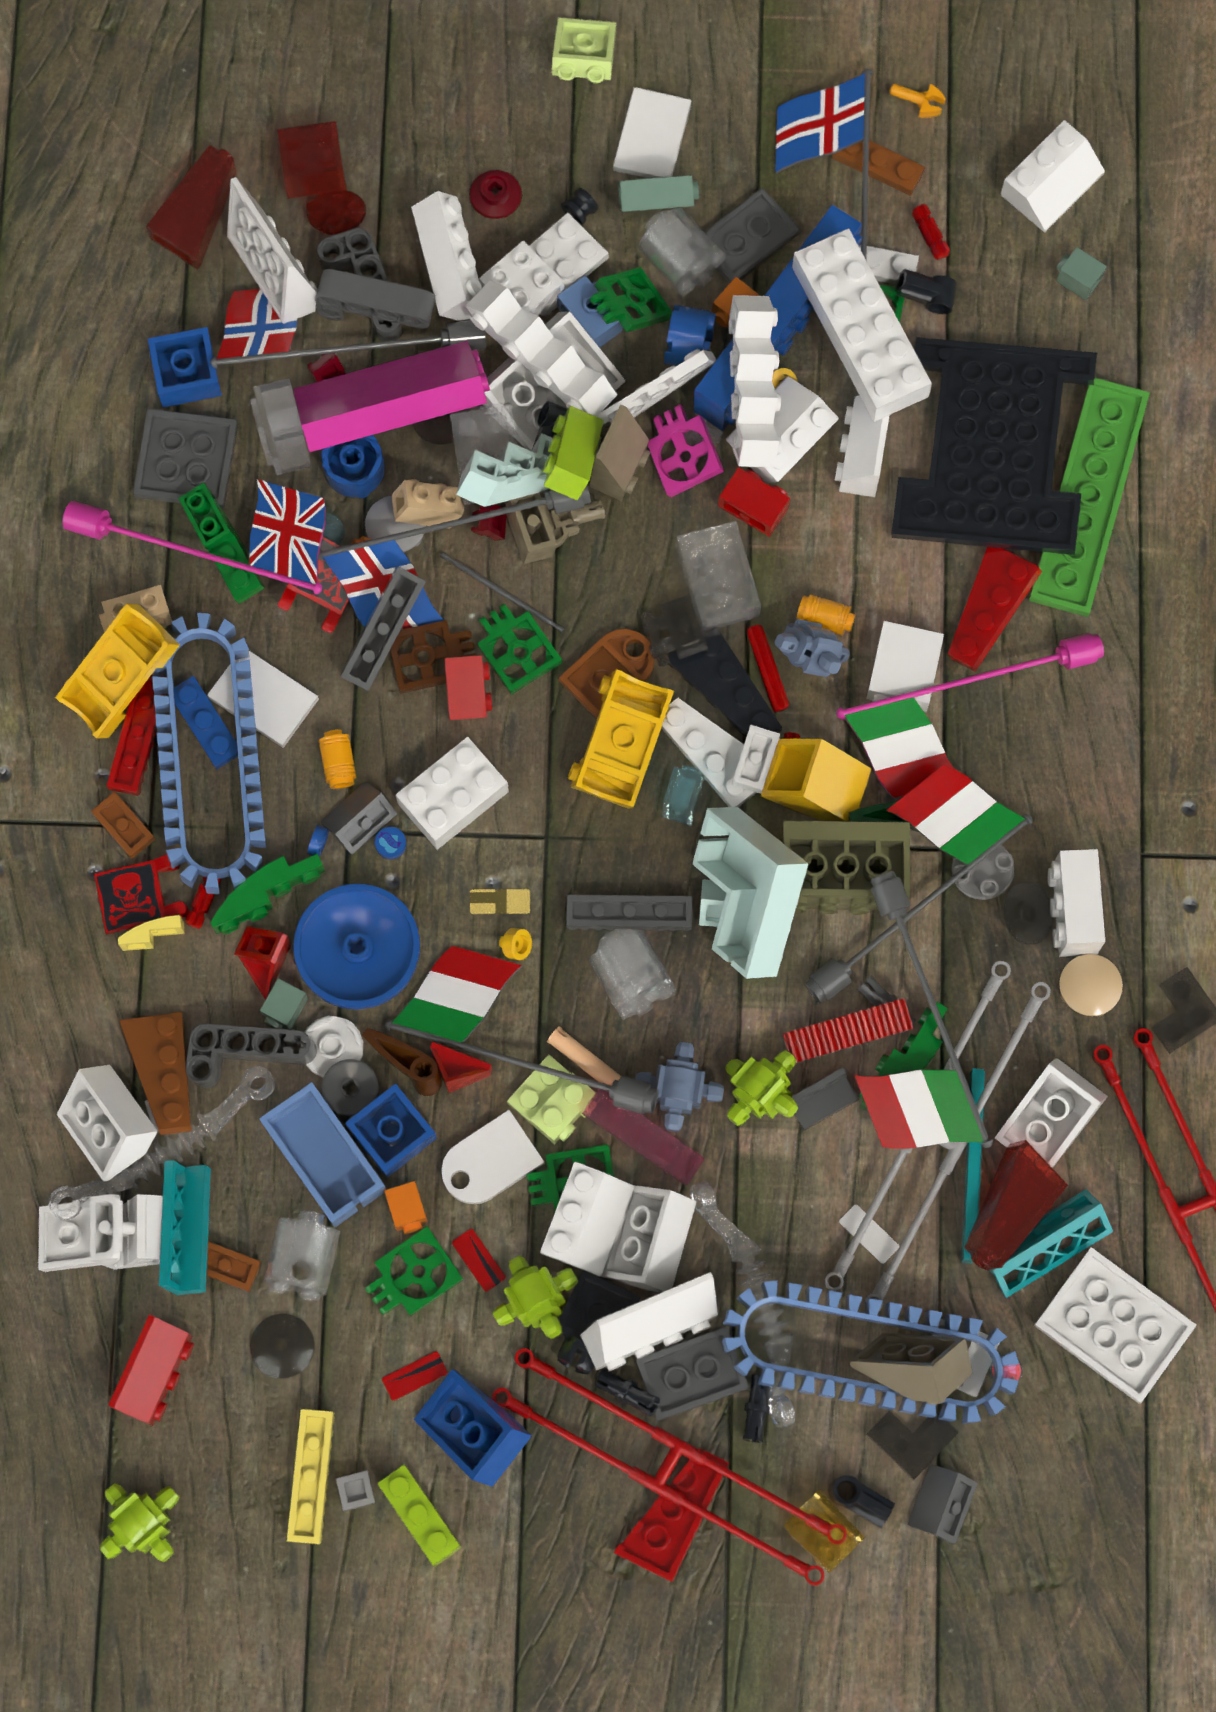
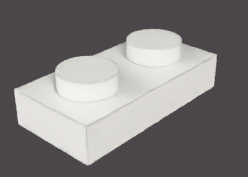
M867 246V263L877 281L896 285V281L904 269L916 272L919 256Z
M750 725L732 785L762 793L780 737L779 733Z

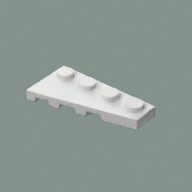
M700 349L692 351L684 357L685 361L676 367L671 366L659 374L660 377L640 386L629 396L602 411L597 416L604 420L602 427H610L620 405L626 406L635 418L716 362L712 351H700Z
M677 698L670 703L661 727L662 730L728 807H739L757 792L732 785L744 744L681 699Z

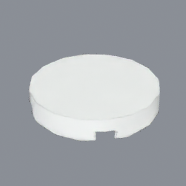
M336 1016L319 1018L309 1025L304 1032L317 1046L316 1057L312 1062L305 1065L314 1074L324 1078L328 1069L337 1062L348 1059L361 1061L363 1057L364 1043L360 1031L351 1021ZM301 1042V1048H305L306 1045Z

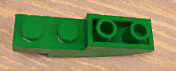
M204 482L178 498L204 548L210 554L249 565L250 555ZM215 562L234 600L238 604L265 589L258 574Z
M318 854L291 866H288L285 857L282 856L253 873L227 897L210 923L216 935L221 932L223 935L230 934L240 928L239 924L250 919L252 922L265 918L269 914L268 911L273 909L269 897L273 895L276 898L282 897L292 891L291 887L302 882L304 885L317 881L321 877L320 874L325 872Z
M937 1002V1008L943 1019L948 1008ZM926 1007L918 1021L922 1028L917 1036L911 1033L902 1048L903 1051L907 1052L905 1055L896 1049L892 1051L890 1056L885 1053L883 1054L875 1068L879 1072L877 1077L924 1070L931 1062L943 1041L933 1036L938 1025L930 1008ZM863 1100L860 1108L866 1111L868 1109Z

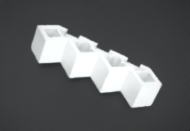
M489 280L465 305L472 314L470 319L473 324L480 330H485L493 337L508 356L512 359H517L534 374L535 379L543 387L549 388L565 402L568 409L571 405L597 417L617 396V393L604 374L585 366L572 345L554 338L541 318L522 309L507 287Z
M733 295L729 334H733L734 344L733 350L730 351V376L735 377L734 393L731 394L732 419H736L737 434L733 436V451L738 466L775 467L776 457L782 452V438L777 436L773 425L775 412H779L781 406L780 394L776 393L772 383L773 371L778 369L779 353L774 350L770 339L772 327L777 325L778 312L776 308H773L769 296Z

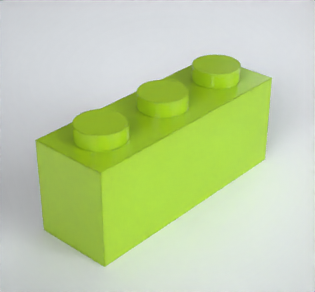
M571 405L565 416H558L553 427V432L557 434L553 436L548 447V452L552 454L548 456L542 471L546 473L544 487L578 501L590 481L604 422L603 419Z
M405 1465L377 1483L434 1567L462 1548Z

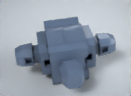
M798 619L795 623H789L784 631L785 633L779 634L775 640V646L783 652V655L788 657L790 663L793 666L803 668V673L822 677L836 674L841 667V663L846 662L850 655V651L843 646V642L837 639L833 631L822 628V624Z
M679 1042L674 1058L677 1060L667 1059L666 1066L658 1065L656 1076H651L652 1072L636 1073L635 1079L651 1083L653 1088L659 1089L657 1103H660V1110L669 1112L665 1113L664 1125L667 1131L679 1132L684 1121V1116H681V1114L691 1115L692 1108L700 1109L702 1098H707V1102H720L723 1099L724 1086L711 1081L709 1084H704L705 1072L698 1071L699 1064L690 1062L693 1061L694 1048L691 1043Z

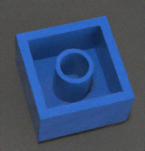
M207 327L148 338L157 391L163 408L222 396L217 368L212 367L210 363L214 357V352Z
M396 1083L345 1123L348 1130L386 1178L437 1139L433 1129Z

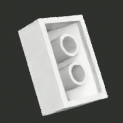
M1064 120L1004 179L1001 196L1045 233L1104 174V169L1088 140Z
M789 376L775 388L776 393L780 394L781 406L780 411L775 412L773 425L777 436L782 438V452L776 457L775 467H751L764 483L778 482L839 419L818 395ZM737 429L725 439L732 447L733 436H736Z
M860 395L855 396L853 407L847 406L844 424L850 425L849 434H842L840 452L845 453L844 463L838 462L835 480L841 481L839 492L875 497L880 477L889 415L874 422Z
M111 1065L79 1069L57 1113V1116L103 1182L109 1181L144 1156L157 1133L154 1125Z
M574 1162L540 1253L601 1277L635 1186L604 1172Z
M633 1185L635 1186L601 1277L662 1293L673 1287L697 1201L672 1190Z

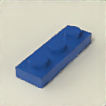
M193 676L174 687L175 706L216 770L237 758L238 747L236 741L195 677Z

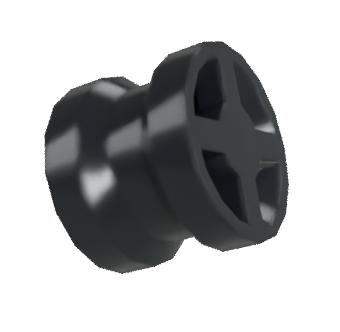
M580 187L574 191V196L571 199H566L561 204L564 213H569L581 226L586 222V217L589 214H594L599 210L594 198Z

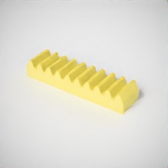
M301 1409L287 1534L288 1542L321 1545L334 1412Z

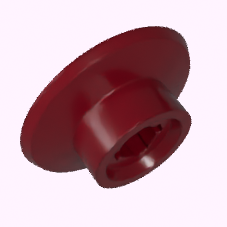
M490 170L480 174L473 181L469 190V199L474 210L480 215L490 219H501L517 210L522 200V188L518 180L510 173L501 170ZM493 188L500 190L497 195H494L491 191Z

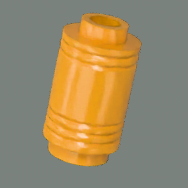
M810 594L809 597L803 595L796 619L822 624V628L843 636L845 630L851 631L856 614L851 613V606Z
M339 729L325 732L324 737L319 739V746L326 783L330 785L331 789L350 787L355 784L356 771L349 735L342 734V730Z

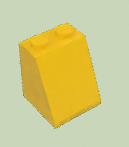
M779 739L761 797L820 821L851 822L849 821V812L859 809L871 768L823 739Z

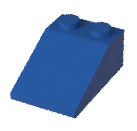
M455 1369L450 1371L413 1419L473 1481L491 1487L494 1486L532 1437L512 1415Z

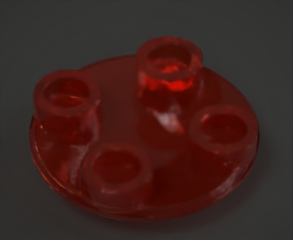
M339 184L331 186L329 191L320 194L314 200L308 202L306 206L310 225L315 230L329 235H337L356 229L366 216V205L362 198L353 192L347 191L345 186Z

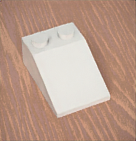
M1056 1058L1048 1064L995 1136V1139L1046 1177L1108 1096Z

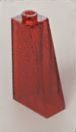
M209 145L146 225L151 240L197 270L203 262L228 198L230 180L235 178L237 174L234 158L229 152L221 148L217 150Z
M1026 1140L1010 1143L1006 1148L964 1247L972 1255V1261L978 1267L985 1270L1003 1267L1068 1186Z

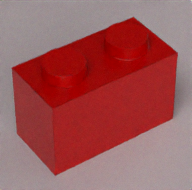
M738 467L720 494L718 507L770 537L789 509L790 497L787 496V493L782 488L776 485L771 487L761 481V477L751 470L744 471Z
M482 655L445 658L449 721L486 718V711H492L491 692L485 693L484 680H490L489 663L482 662Z

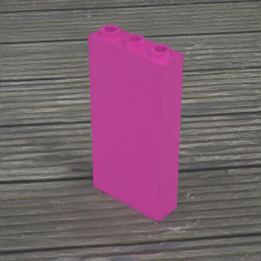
M467 340L297 387L293 390L309 452L485 404L487 403L485 392L490 391L478 351L477 349L471 351Z

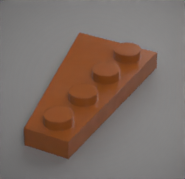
M182 1012L119 1020L160 1135L192 1131L189 1083L186 1074L187 1057L184 1017Z

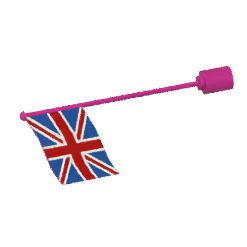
M257 479L258 503L250 533L249 565L112 525V518H110L107 510L77 501H71L63 515V528L65 530L100 540L104 535H108L111 530L313 590L314 594H319L322 591V585L318 582V555L326 523V507L324 498Z

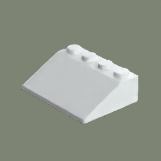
M236 177L230 180L227 232L230 242L283 324L315 312V298L318 291L315 283L309 281L305 276L301 262L298 259H294L287 240L284 237L281 238L276 231L272 217L265 214L261 206Z
M570 311L558 312L545 324L554 338L572 345L585 366L604 374L614 390H617L626 381ZM511 357L487 377L490 391L485 392L487 403L483 404L484 407L527 450L532 451L540 428L538 426L539 413L545 402L550 401L567 408L566 403L549 388L543 387L535 379L534 374L517 359H512Z

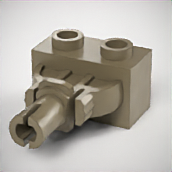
M539 492L507 501L505 508L544 499L545 497H541ZM601 500L585 504L584 508L555 514L554 509L548 510L547 504L507 513L506 515L523 564L552 557L555 549L561 546L569 536L579 533V524L604 519L605 510L604 507L600 508L603 505Z

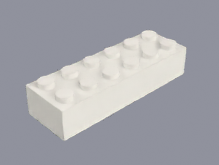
M849 228L795 252L792 268L873 421L875 422L928 398L932 382Z

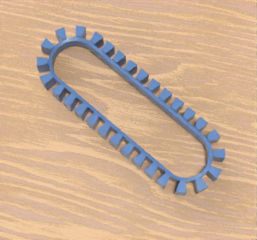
M197 613L199 628L187 631L182 616L171 622L172 631L177 635L175 640L180 644L177 650L191 640L209 639L221 645L229 655L245 847L236 862L222 869H208L200 866L193 861L186 849L172 661L177 650L163 668L155 669L152 676L163 819L165 824L164 832L167 847L181 843V848L166 850L172 869L185 861L189 866L180 874L181 881L193 888L198 876L201 875L207 877L206 893L220 894L218 879L230 876L235 890L245 881V877L239 871L244 864L254 872L260 869L263 863L262 855L251 853L250 849L251 847L266 848L250 659L235 663L237 659L248 658L249 649L244 638L230 645L228 641L236 635L235 626L224 619L218 632L210 630V614ZM169 693V696H161V694ZM240 716H249V717L240 719ZM172 730V734L163 733ZM241 734L250 735V736H246V737H243V738H242V735H241ZM173 749V753H172V752H164V751ZM243 753L251 754L243 757ZM175 768V771H165L168 769ZM245 772H255L252 774L245 775ZM176 787V790H167L168 788ZM246 790L257 791L250 794H246ZM178 805V809H169V807ZM248 809L258 810L248 813ZM179 824V828H170V826ZM249 828H256L260 830L250 832Z
M777 1280L766 1281L761 1284L765 1298L756 1301L750 1288L744 1291L736 1299L747 1308L746 1312L741 1316L729 1309L723 1321L724 1325L738 1327V1337L724 1338L722 1340L725 1353L740 1347L746 1357L733 1368L743 1377L747 1375L753 1364L762 1368L763 1370L758 1381L759 1385L773 1386L775 1371L783 1373L778 1388L793 1390L794 1375L801 1376L803 1378L798 1392L810 1395L815 1393L814 1379L823 1381L818 1396L826 1398L835 1397V1383L842 1384L843 1386L838 1400L855 1401V1387L863 1388L858 1404L875 1405V1391L883 1392L878 1408L893 1410L895 1409V1395L903 1396L887 1386L770 1364L758 1359L750 1351L746 1343L745 1325L750 1314L757 1307L771 1303L946 1337L965 1338L966 1341H972L982 1346L990 1355L994 1365V1380L991 1388L983 1397L976 1401L966 1402L946 1398L944 1402L940 1403L943 1404L938 1417L940 1420L955 1421L956 1407H962V1424L979 1422L981 1420L976 1405L982 1403L989 1416H994L1006 1407L994 1394L998 1389L1008 1395L1014 1394L1019 1381L1003 1378V1367L1019 1364L1016 1351L1000 1357L994 1347L1007 1338V1336L998 1328L991 1330L987 1339L978 1336L983 1320L966 1319L965 1333L958 1332L963 1316L948 1314L945 1316V1329L937 1327L943 1312L926 1311L925 1325L917 1324L922 1308L908 1306L905 1308V1321L897 1319L902 1304L892 1302L885 1304V1317L877 1315L882 1301L869 1298L865 1300V1313H860L857 1311L862 1300L861 1296L847 1295L845 1297V1309H840L837 1307L842 1293L830 1290L825 1293L824 1306L817 1304L822 1289L815 1287L805 1289V1302L798 1301L797 1298L802 1285L794 1283L785 1285L786 1298L776 1297ZM903 1396L898 1412L915 1413V1401ZM923 1401L918 1415L929 1418L935 1417L936 1404L929 1405Z

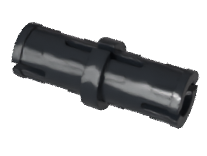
M603 1369L599 1373L597 1379L602 1382L596 1381V1387L615 1396L622 1405L629 1404L647 1416H652L657 1411L659 1406L653 1403L659 1404L660 1398L639 1388L635 1381L631 1379L629 1381L625 1380L608 1369Z
M753 1374L751 1377L749 1403H745L744 1408L747 1411L742 1440L748 1442L752 1440L753 1443H763L766 1415L770 1414L771 1408L768 1406L770 1387L758 1384L761 1376L758 1374Z

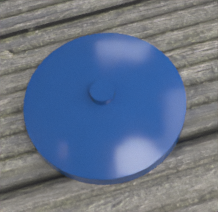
M348 884L325 892L305 910L295 931L294 957L303 981L319 998L340 1008L368 1009L391 1000L407 986L419 962L420 937L412 914L396 896L376 886Z

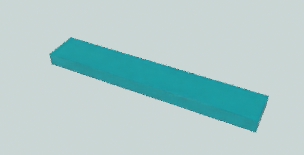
M972 1068L969 1074V1089L976 1105L984 1090L985 1071L984 1069ZM982 1109V1111H981V1113H980V1118H981V1120H982V1123H983V1109ZM967 1142L961 1263L972 1264L977 1259L982 1143Z

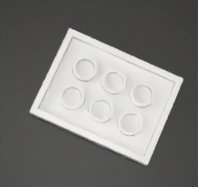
M1091 1247L1034 1326L1140 1404L1197 1325Z

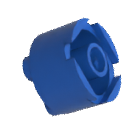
M675 304L667 337L669 348L668 351H665L664 364L678 366L685 361L684 357L694 350L709 351L710 342L713 341L716 313H711L710 310Z
M374 435L322 449V465L326 481L337 493L347 497L365 498L381 483L385 472V465L381 447Z

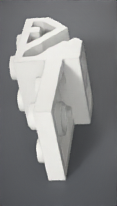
M567 213L530 246L523 240L479 278V282L482 288L489 280L507 287L522 309L537 316L539 314L545 316L557 308V295L585 275L591 274L609 258V253Z
M108 1194L93 1196L87 1201L39 1207L38 1270L49 1272L98 1265L115 1270L160 1264L163 1196L137 1194L123 1204L119 1195Z

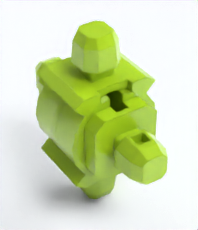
M787 1050L781 1051L775 1056L773 1063L765 1057H762L757 1062L751 1056L746 1063L739 1059H731L726 1065L725 1069L731 1077L730 1082L736 1087L731 1093L738 1101L728 1110L727 1117L735 1125L743 1124L750 1118V1113L759 1119L764 1114L773 1119L777 1113L784 1117H792L797 1112L798 1106L794 1099L791 1098L793 1094L787 1089L791 1082L785 1074L789 1073L794 1067L796 1059Z
M521 1255L509 1261V1268L513 1277L508 1281L511 1287L504 1289L509 1303H502L492 1312L499 1326H505L514 1322L513 1318L518 1317L524 1327H529L532 1324L534 1328L541 1327L548 1338L553 1339L562 1333V1326L557 1318L563 1313L560 1307H564L567 1304L561 1291H569L578 1283L573 1270L566 1268L557 1272V1276L553 1278L547 1267H542L540 1270L537 1266L530 1267Z
M116 1483L110 1486L105 1491V1495L110 1504L115 1508L108 1513L114 1520L108 1526L115 1535L112 1537L109 1535L101 1543L99 1549L108 1559H111L123 1552L121 1549L123 1546L132 1553L138 1549L144 1554L152 1548L150 1552L162 1562L167 1561L174 1554V1551L168 1540L163 1539L170 1533L165 1524L171 1520L164 1510L167 1508L170 1510L178 1502V1494L169 1486L156 1494L157 1498L154 1500L148 1493L140 1496L133 1491L128 1496L129 1493L122 1486Z

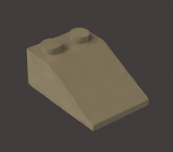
M620 405L595 457L589 487L620 501H623L626 493H633L639 479L634 475L638 467L644 469L651 454L647 450L648 437L626 406Z
M882 1333L850 1360V1366L912 1401H924L929 1405L944 1402L948 1395L961 1387L962 1383L973 1374L965 1338Z

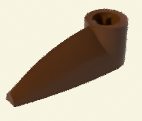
M369 1028L364 1031L362 1036L391 1065L412 1079L415 1090L420 1095L431 1096L440 1090L442 1079L437 1062L433 1058L381 1032Z

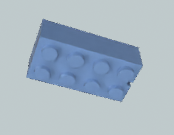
M312 1082L259 1118L264 1128L334 1228L358 1212L356 1208L358 1203H361L364 1208L384 1194V1190H387Z

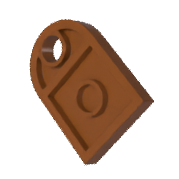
M630 629L611 631L558 678V681L597 719L603 704V694L599 693L598 690L604 675L610 676L612 671L618 669L638 680L647 682L654 670L655 655L653 647L648 639L637 631ZM638 643L644 648V652L638 657H632L626 651L628 645Z

